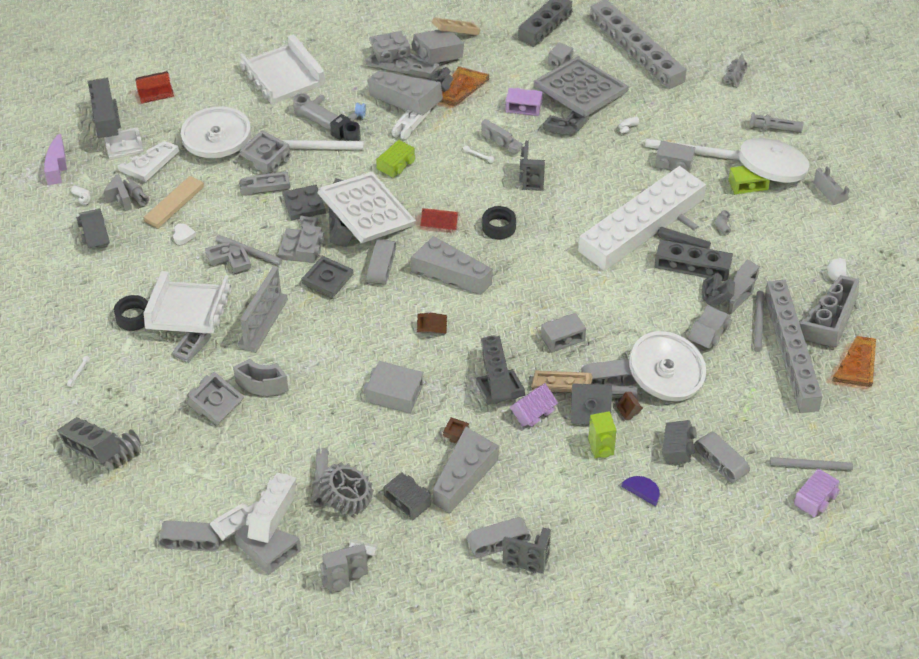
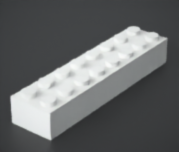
M677 167L580 235L578 251L602 270H607L657 234L660 227L668 226L680 214H685L703 201L706 184L682 167Z

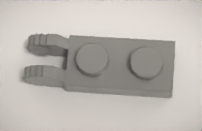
M287 171L254 175L253 177L242 178L239 181L241 186L240 193L244 196L252 195L254 192L290 189Z

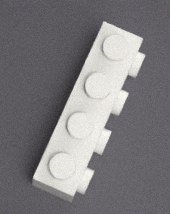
M276 473L273 480H269L266 491H262L260 501H256L253 512L247 516L246 525L249 526L248 538L266 543L269 542L294 499L296 477L284 473Z

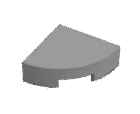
M300 216L301 228H303V225L317 226L318 218Z

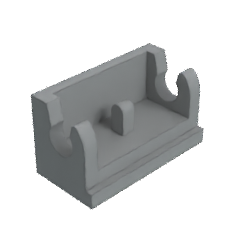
M828 166L825 168L824 173L821 168L816 169L814 184L833 205L849 200V188L845 186L843 190L830 176L831 170Z

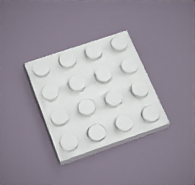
M373 172L320 187L317 192L361 243L414 226L416 222Z

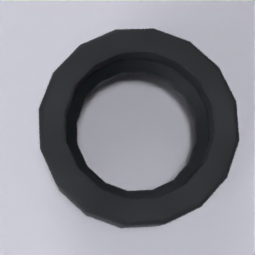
M504 206L488 208L482 216L483 232L486 236L497 240L511 237L516 230V214ZM494 219H503L508 221L509 224L498 227L491 225L489 222Z
M129 295L119 299L114 306L117 325L127 331L144 328V311L148 301L139 295ZM139 308L144 310L137 317L128 318L122 316L128 309Z

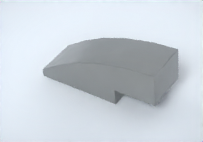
M748 259L740 267L733 280L735 282L734 296L729 299L728 313L730 314L753 294L755 281L758 279L760 266Z

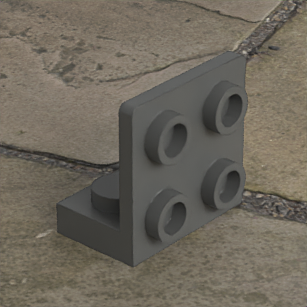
M525 140V147H521V157H524V159H520V170H523V172H520L519 182L523 183L522 190L544 191L545 160L528 159L529 140Z
M543 527L541 534L536 535L534 543L504 537L502 563L512 568L517 567L532 573L544 574L550 555L551 529Z

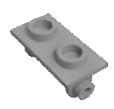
M741 54L739 59L731 62L728 69L729 72L724 76L725 84H735V87L738 88L748 68L743 54Z

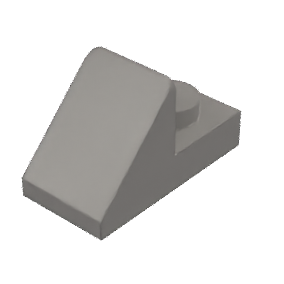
M116 174L104 189L105 202L117 201L119 205L123 206L125 211L131 210L127 190L120 175Z

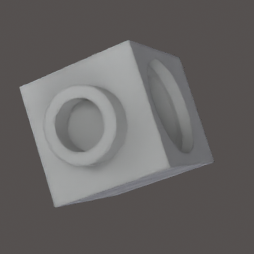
M559 42L549 52L548 66L557 68L572 60L573 48Z

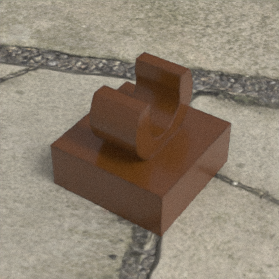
M625 392L616 404L625 420H631L635 414H639L643 409L632 392Z
M451 417L443 430V437L457 444L465 427L469 428V423Z

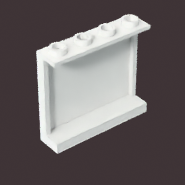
M294 34L288 36V45L248 60L243 53L240 54L241 61L239 64L241 69L245 70L248 78L253 80L256 88L260 89L263 97L268 99L271 105L325 84L324 70Z
M161 271L144 311L145 329L214 334L216 326L220 324V315L224 313V305H227L228 294H231V283H228V276L224 277L222 285L170 282L169 272Z

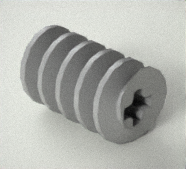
M132 429L129 430V434L123 433L122 438L118 437L120 440L118 444L122 451L104 462L103 465L114 470L113 463L120 466V458L127 462V454L133 458L135 457L134 450L141 453L140 440Z

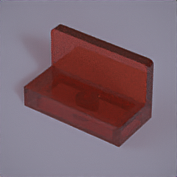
M168 71L135 78L141 104L174 97Z
M422 208L420 226L457 230L460 212Z

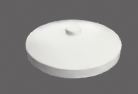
M222 106L206 108L192 114L181 128V138L185 148L192 154L204 158H219L231 155L242 149L251 136L250 122L246 115L234 108Z
M752 138L746 140L741 145L739 151L740 161L746 168L769 180L797 182L805 178L809 169L807 158L799 150L778 140Z
M665 331L645 334L636 341L629 355V367L635 381L646 392L659 399L667 401L686 400L694 396L705 381L706 365L701 353L691 342L677 334Z

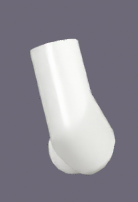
M639 118L624 119L618 125L620 133H628V127L639 125Z
M76 185L72 187V194L79 196L78 200L81 204L86 205L90 202L89 190Z

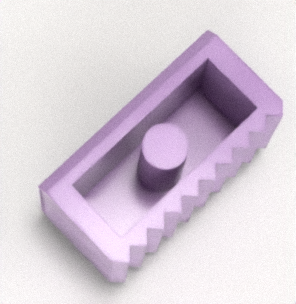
M509 88L506 98V112L539 116L543 92Z
M544 383L511 405L510 409L519 420V423H521V426L528 424L533 426L540 421L539 417L542 414L547 416L552 413L558 401L546 383Z
M818 468L799 492H797L794 505L801 508L802 511L805 510L809 515L816 517L819 512L823 513L827 509L830 499L834 500L838 496L840 481Z

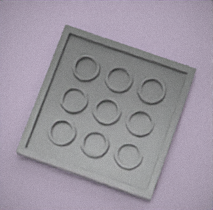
M579 56L534 80L533 85L584 117L625 94L629 88L625 83Z

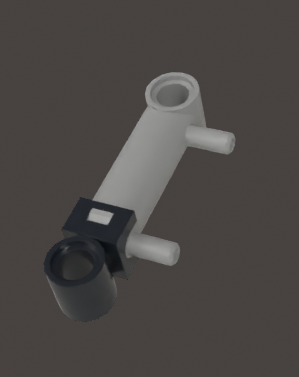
M298 93L293 97L294 113L297 116L307 117L330 130L331 136L338 140L361 141L360 125L354 121L357 118L356 113H351L348 117L343 114L339 116L319 105L325 100L324 95L318 96L313 101L310 100V96L306 93Z

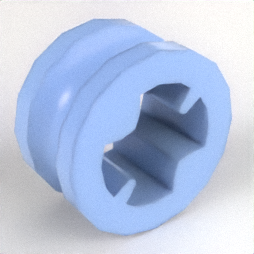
M356 103L355 113L357 118L359 116L362 119L365 118V103L362 105Z

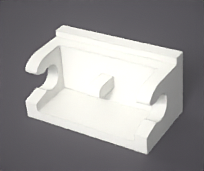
M138 127L118 131L119 135L104 137L109 160L144 153Z

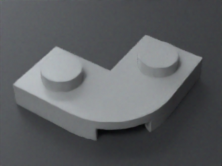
M230 242L205 248V253L211 266L229 261L234 273L252 268L243 247L230 246Z

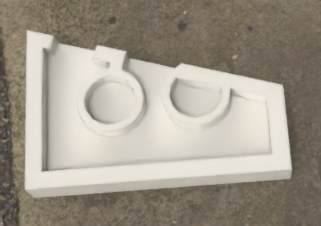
M163 141L148 149L147 153L143 156H135L131 158V162L118 165V169L120 172L146 182L179 152V148L174 144Z

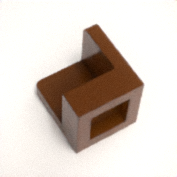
M432 312L417 314V333L446 334L447 315Z

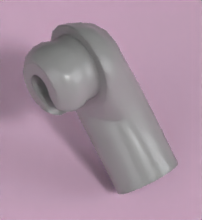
M722 210L715 221L716 226L724 235H728L731 232L730 227L727 225L728 218L730 217V213L727 210Z

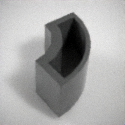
M101 208L80 212L76 219L78 227L83 228L84 234H81L83 245H87L90 248L110 243Z

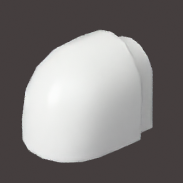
M846 259L831 260L829 265H827L828 276L832 281L835 282L840 275L846 276Z

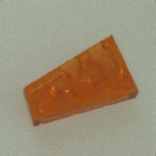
M458 66L452 76L454 80L451 82L450 88L446 92H442L443 99L440 103L451 106L458 105L489 80V74Z
M856 336L838 371L834 374L832 381L872 387L876 339Z

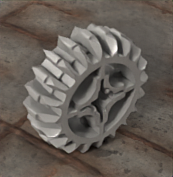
M342 462L338 465L333 464L325 469L319 478V496L323 497L322 502L328 503V508H334V513L340 511L342 516L346 513L349 516L354 513L358 515L372 501L373 483L368 482L369 476H364L363 471L357 470V466L351 467L349 463L344 466Z

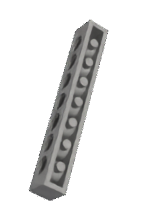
M602 0L590 6L589 16L591 21L598 25L602 31L608 34L611 39L617 42L621 48L627 51L631 57L636 59L641 66L645 67L668 89H672L685 82L687 69L608 0Z
M786 280L767 281L764 297L799 413L819 412L823 396Z

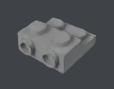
M402 31L370 37V44L378 63L411 56L410 44L406 36H403Z
M262 130L240 150V155L254 162V167L269 174L272 171L276 172L281 162L289 160L290 147L288 143Z
M303 225L302 230L286 228L278 258L315 263L316 257L320 256V243L324 242V232H322L321 227Z
M213 372L210 376L206 375L200 381V386L197 389L193 388L186 396L188 397L186 404L200 416L203 414L218 426L244 399V396L216 372Z
M364 544L322 554L323 563L320 564L321 580L323 587L328 588L329 592L341 591L350 587L349 579H357L368 575L367 551Z

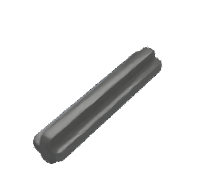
M660 227L658 231V237L676 243L707 249L711 247L710 241L675 230Z

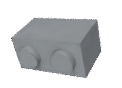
M661 140L656 154L655 167L673 171L680 166L690 173L694 161L695 147Z
M573 313L542 324L541 338L552 353L585 341L586 327L578 315Z

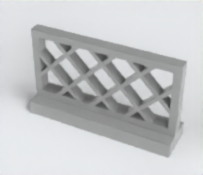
M272 267L240 319L243 334L238 342L240 349L257 353L288 301V296L281 293L278 267Z

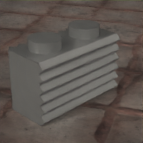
M690 420L666 422L662 455L668 465L690 463L691 455L695 453L693 439L697 437L695 426H692Z
M403 472L384 486V497L413 520L431 506L430 492L425 487L421 488V486H418L411 476H406Z

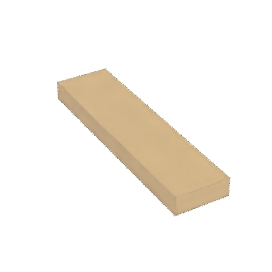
M189 176L143 217L144 222L159 229L204 188V182Z

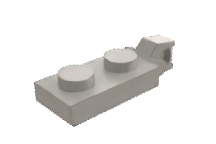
M487 119L481 122L482 135L495 141L499 146L507 148L509 152L517 154L521 147H523V143L512 138L510 132Z

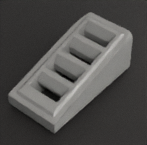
M186 332L172 352V355L189 363L210 340L211 334ZM183 350V351L187 352L188 354H187V356H185V355L181 354L180 352Z

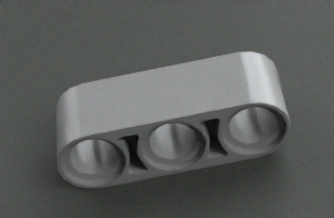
M376 240L367 273L368 282L387 284L395 256L396 241Z
M629 359L589 363L581 368V372L592 373L591 384L626 386L637 383L630 371Z
M711 431L695 442L697 452L729 482L734 483L750 472V466L747 461L715 432Z
M516 517L473 530L466 538L474 556L480 558L503 551L504 537L528 542L531 539V535L523 518Z
M165 521L162 523L158 544L167 549L212 552L219 549L221 538L211 527L210 523Z

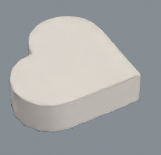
M181 223L174 228L173 238L177 245H183L196 237V232L186 224Z

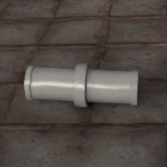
M126 178L130 183L124 180L123 184L129 191V195L136 199L141 206H145L143 200L148 204L150 199L143 192L142 187L136 185L132 178Z

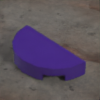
M633 476L622 482L621 487L657 506L660 490L651 479L644 476Z

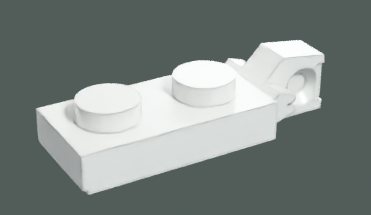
M242 503L210 523L222 541L235 534V531L246 524L247 516L253 512L255 503L249 507Z

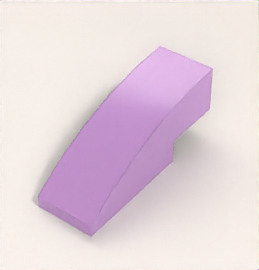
M57 134L52 141L45 157L44 170L48 185L62 183L60 171L67 170L61 134Z

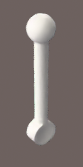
M469 146L463 147L464 153H472L488 160L489 163H493L495 160L493 156L488 157L473 151Z
M89 356L83 357V362L72 379L68 380L67 386H74L75 380L86 363L90 362Z

